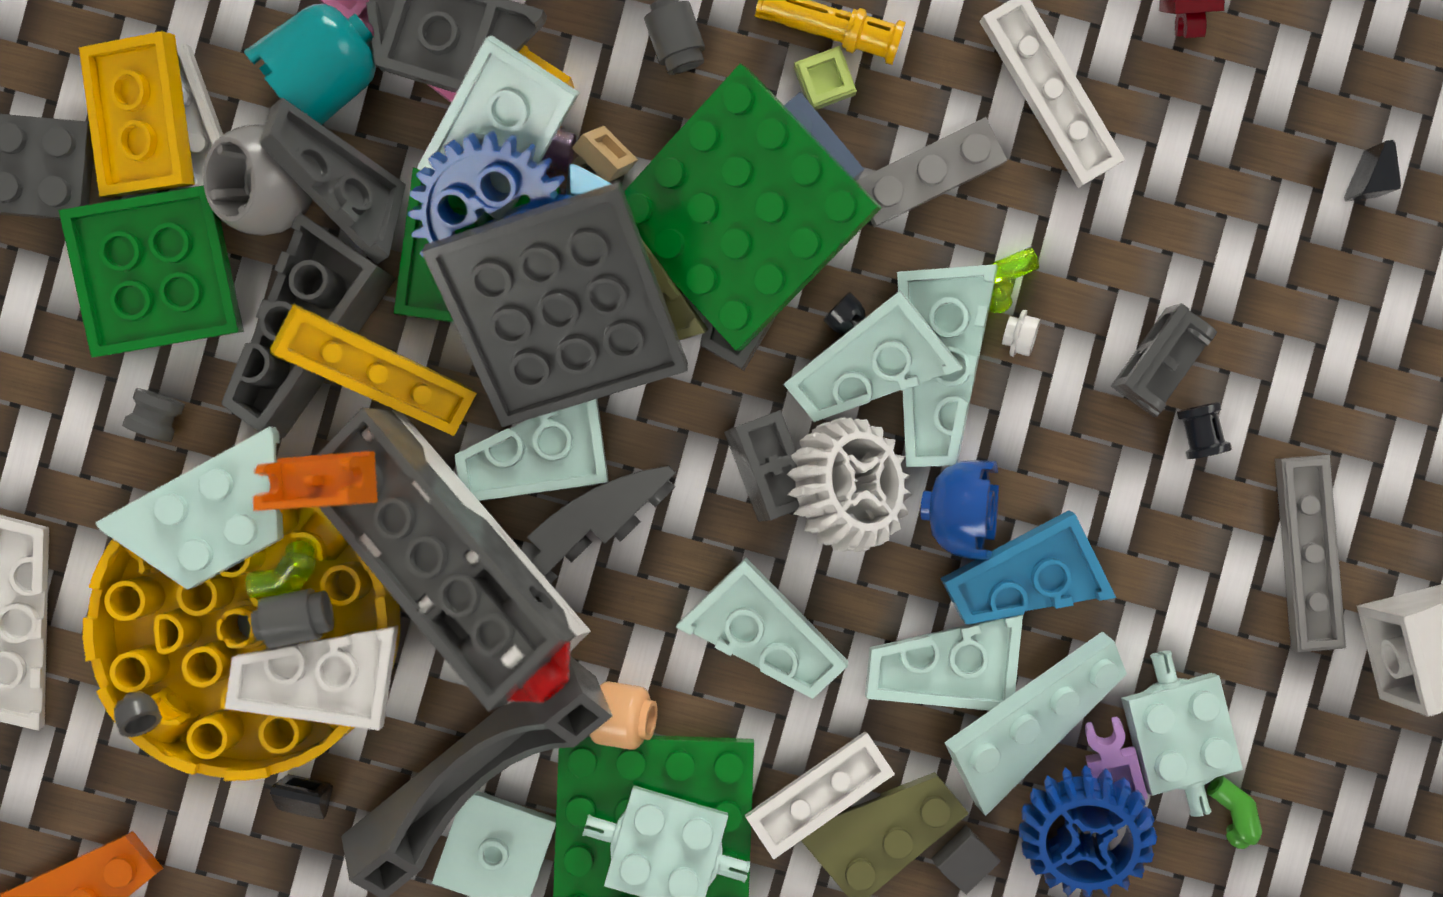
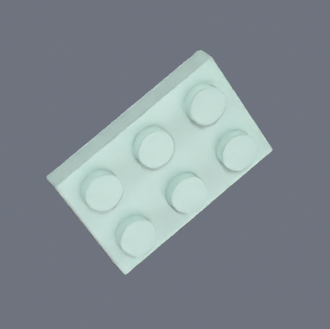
M494 36L486 37L417 169L421 170L424 167L433 169L428 160L431 155L438 151L446 156L444 146L452 140L457 141L463 148V138L470 133L476 135L482 146L484 136L490 131H495L499 146H502L511 135L516 136V151L520 153L531 144L535 145V154L532 160L538 164L580 92ZM491 172L490 180L494 188L502 193H510L511 186L506 176L500 172ZM520 196L499 210L489 213V215L500 220L509 210L515 207Z

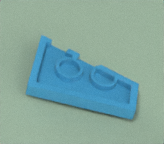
M1070 510L993 550L989 560L976 559L940 578L961 620L966 625L1024 615L1025 611L1053 606L1057 609L1074 606V602L1091 599L1102 601L1116 598L1076 514Z

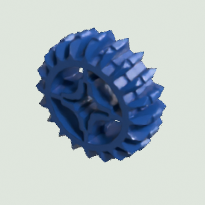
M1086 765L1081 771L1082 776L1073 777L1072 772L1065 767L1062 772L1063 781L1057 782L1047 775L1044 780L1046 791L1032 788L1030 793L1031 803L1023 804L1021 810L1023 821H1020L1021 824H1019V836L1023 840L1021 843L1023 855L1026 859H1030L1031 869L1035 875L1044 874L1045 883L1048 884L1049 888L1062 883L1063 892H1065L1067 897L1076 888L1082 889L1083 896L1091 897L1093 890L1101 889L1105 896L1110 897L1112 893L1111 886L1115 884L1128 891L1130 885L1128 875L1143 878V873L1145 872L1143 863L1153 862L1154 853L1152 845L1156 844L1157 834L1155 828L1152 827L1155 820L1151 809L1145 806L1144 796L1139 790L1131 791L1130 783L1125 777L1113 782L1111 772L1105 768L1097 778H1093L1091 769ZM1062 814L1065 824L1057 829L1058 835L1049 840L1047 838L1049 828L1055 819ZM1127 825L1120 843L1110 850L1109 842L1118 836L1117 830ZM1077 826L1081 829V833H1078ZM1093 832L1096 833L1097 840H1096V838L1092 835Z

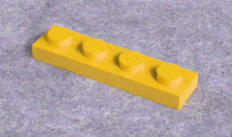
M293 304L270 348V351L275 356L452 436H455L477 394L473 389L295 304Z

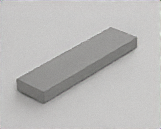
M1330 455L1275 459L1291 650L1295 652L1344 649L1346 648Z

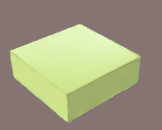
M840 46L794 62L793 68L804 97L815 110L856 95L857 90Z

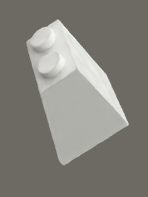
M1443 584L1357 605L1379 698L1425 716L1442 713Z

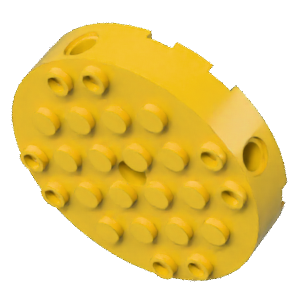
M319 507L281 509L284 539L191 589L184 588L114 539L108 544L97 563L89 584L92 592L89 600L88 616L83 618L86 662L91 661L94 675L100 688L96 691L97 695L114 722V708L118 701L123 700L125 695L130 692H144L150 695L157 703L162 716L161 722L154 729L143 735L128 737L150 756L187 774L195 775L200 773L207 776L224 778V781H248L267 778L270 775L300 767L324 753L355 728L225 709L232 657L269 649L263 640L258 641L255 638L251 626V613L257 610L258 602L261 598L312 588L315 592L326 591L333 607L334 629L323 633L321 639L398 626L392 669L394 667L401 630L400 605ZM239 614L248 616L247 620L250 624L249 637L243 635L239 630Z

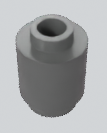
M657 0L650 5L651 12L644 17V21L659 64L665 65L668 75L681 74L704 63L702 51H704L705 45L690 2L679 0Z
M312 588L261 598L258 602L257 610L251 613L253 634L258 641L263 640L269 649L321 639L323 633L334 629V613L329 595L326 591L315 592Z

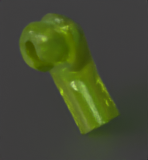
M1031 247L991 264H997L998 269L989 308L990 312L1003 313L1007 311L1013 302L1011 295L1016 278L1039 269L1038 258Z
M294 541L286 547V555L283 556L275 570L249 572L246 577L248 596L250 598L275 596L301 590L315 569L316 560L313 558V546L305 541Z

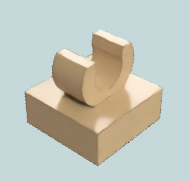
M605 126L582 134L572 147L579 155L572 164L584 169L589 165L596 172L597 176L608 182L627 174L638 161Z

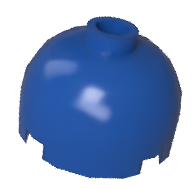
M960 461L952 466H948L936 477L932 491H923L921 519L930 521L932 535L941 548L953 555L979 560H989L991 558L992 551L983 550L985 539L995 540L999 485H990L989 473H998L996 461Z

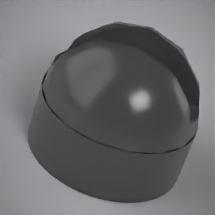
M141 691L126 694L124 699L118 701L114 708L116 725L119 733L124 737L143 735L154 729L162 719L157 703L150 695Z

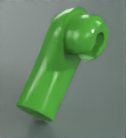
M1224 776L1214 778L1207 788V794L1231 813L1233 823L1226 828L1227 840L1237 849H1246L1250 845H1256L1263 832L1256 802Z

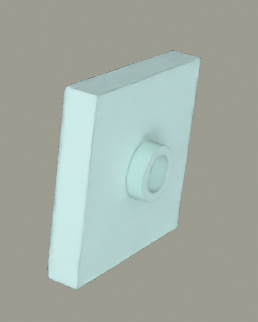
M477 791L455 815L432 884L470 897H531L556 826V818Z

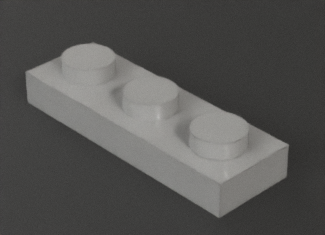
M985 117L857 180V182L882 207L871 219L875 228L1003 165L1007 159Z

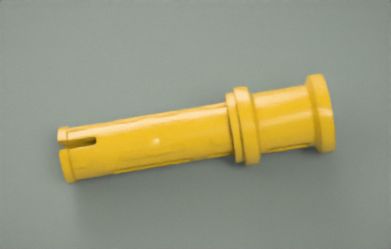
M758 0L755 13L756 18L774 21L794 29L843 43L842 48H845L846 52L854 53L856 50L883 57L885 58V63L893 65L906 24L905 21L901 20L894 24L867 16L866 10L862 8L858 10L853 9L851 13L811 0Z

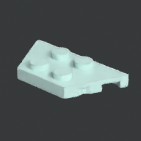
M268 427L95 522L99 530L184 588H195L284 539L283 514L280 510L253 511V496L262 492H269L270 489L268 476L256 475L254 470L262 463H277L276 443H280L278 430L276 427Z

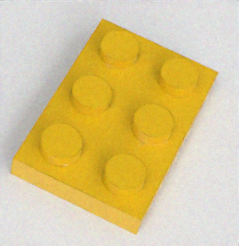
M160 31L79 47L99 197L115 198L195 185L175 34Z

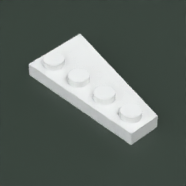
M0 515V722L39 731L45 726L49 527Z

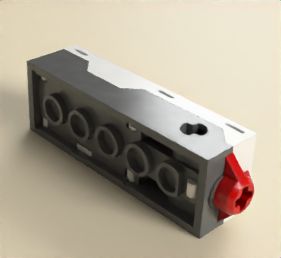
M361 408L318 455L375 451L378 503L319 507L320 510L488 711L514 701L546 702L568 683L570 679V652L591 632L590 629L403 413L394 410Z

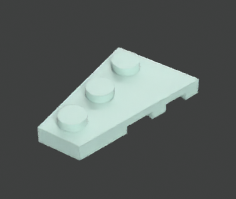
M594 399L528 419L455 454L457 476L478 501L608 483L598 400Z
M747 558L742 560L676 625V628L689 635L693 633L714 644L716 649L729 656L733 654L760 668V672L812 699L848 667V660Z
M1023 615L969 624L870 647L865 688L866 698L990 711L1015 693Z

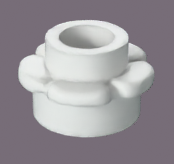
M1023 310L1019 318L1010 316L1006 325L1002 344L1010 346L1009 354L1012 357L1016 353L1030 357L1036 340L1040 319L1028 316L1027 310Z

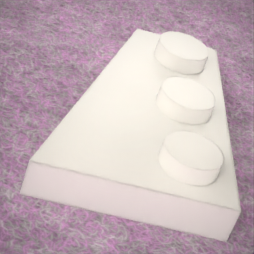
M398 626L234 656L231 662L225 709L380 730L384 727Z

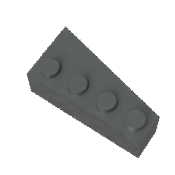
M299 213L294 219L291 227L295 230L287 252L282 251L275 267V271L278 272L268 299H263L256 314L259 322L251 342L245 343L221 403V405L258 432L268 427H276L281 438L286 437L326 379L275 356L270 351L293 304L358 334L396 280L394 276L302 213Z

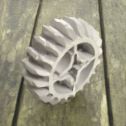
M843 417L819 424L815 429H812V433L799 440L801 449H798L791 455L798 467L793 468L787 473L795 481L796 488L787 495L798 498L800 506L794 514L807 518L804 531L817 533L818 544L832 545L833 550L841 552L851 550L855 552L866 551L870 547L879 546L889 541V535L901 530L899 519L909 514L903 501L912 496L905 489L904 481L911 475L902 472L900 464L905 456L897 455L893 452L895 439H883L882 427L870 426L867 419L852 420V418L846 419ZM853 513V515L858 519V521L853 519L848 514Z

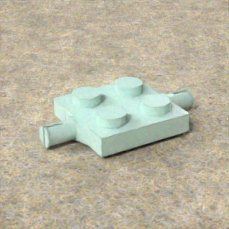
M1160 651L1153 653L1150 657L1152 658L1157 683L1151 685L1144 692L1121 698L1146 792L1154 796L1174 789H1184L1190 815L1193 817L1204 816L1203 813L1208 815L1211 813L1204 785L1216 777L1243 770L1220 676L1208 673L1190 679L1177 678L1172 652Z
M633 785L627 808L617 823L588 815L582 835L611 843V863L604 886L639 897H705L708 887L717 874L745 883L747 872H749L750 861H743L722 854L721 840L728 819L727 812Z

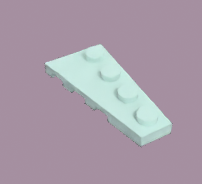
M997 264L897 272L898 291L901 290L962 366V370L948 375H941L903 390L906 467L952 466L958 463L998 269Z
M1104 632L1096 635L944 742L975 805L985 816L1127 675L1115 641Z

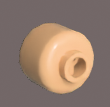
M610 681L602 683L600 687L613 716L590 734L591 739L599 745L630 750L637 749L644 739L650 740L655 731L658 712L656 701L651 700L646 688Z

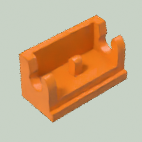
M375 451L277 458V463H262L254 470L256 475L268 476L270 489L269 492H262L253 496V511L378 503Z

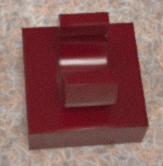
M1159 0V12L1176 14L1175 36H1184V38L1205 37L1207 29L1205 12L1224 11L1225 0Z

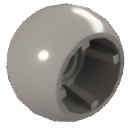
M245 125L226 132L209 149L203 169L206 198L214 213L224 223L240 232L259 236L281 233L292 227L294 219L299 213L306 214L313 199L259 144L264 126Z

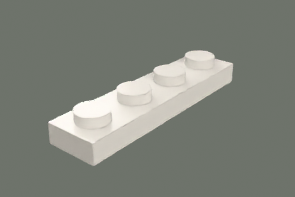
M1009 0L984 15L980 20V24L1077 187L1083 186L1123 162L1125 158L1031 0Z

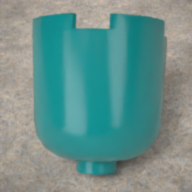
M313 4L304 8L244 51L253 64H256L261 59L265 62L259 69L265 75L264 79L280 98H284L305 114L307 113L308 116L321 125L363 91L373 80L376 71L374 55L367 45L374 36L356 14L347 19L339 10L327 4Z

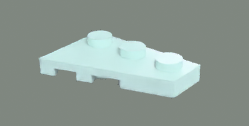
M899 290L784 383V386L810 418L816 422L896 391H903L941 375H948L962 370V366L903 292Z

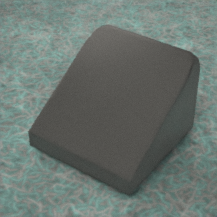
M967 825L932 857L936 867L966 895L1001 862Z

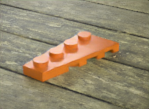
M132 831L53 870L42 873L19 886L0 893V897H129L160 872L163 867Z

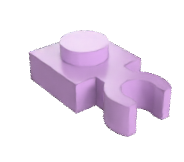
M1117 716L1111 718L1114 731L1107 738H1101L1095 734L1092 722L1086 723L1085 733L1088 744L1094 751L1098 752V754L1086 756L1087 765L1091 769L1093 778H1097L1106 768L1111 772L1113 782L1125 777L1130 783L1131 791L1139 790L1144 799H1148L1135 747L1121 749L1125 742V732L1120 719Z

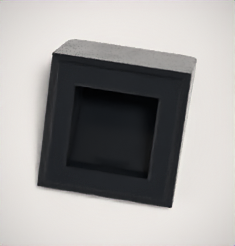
M1394 140L1384 141L1363 152L1346 191L1345 202L1377 198L1400 189L1401 180L1396 142Z
M287 774L271 786L270 795L276 807L281 811L324 819L327 815L333 786L331 783Z

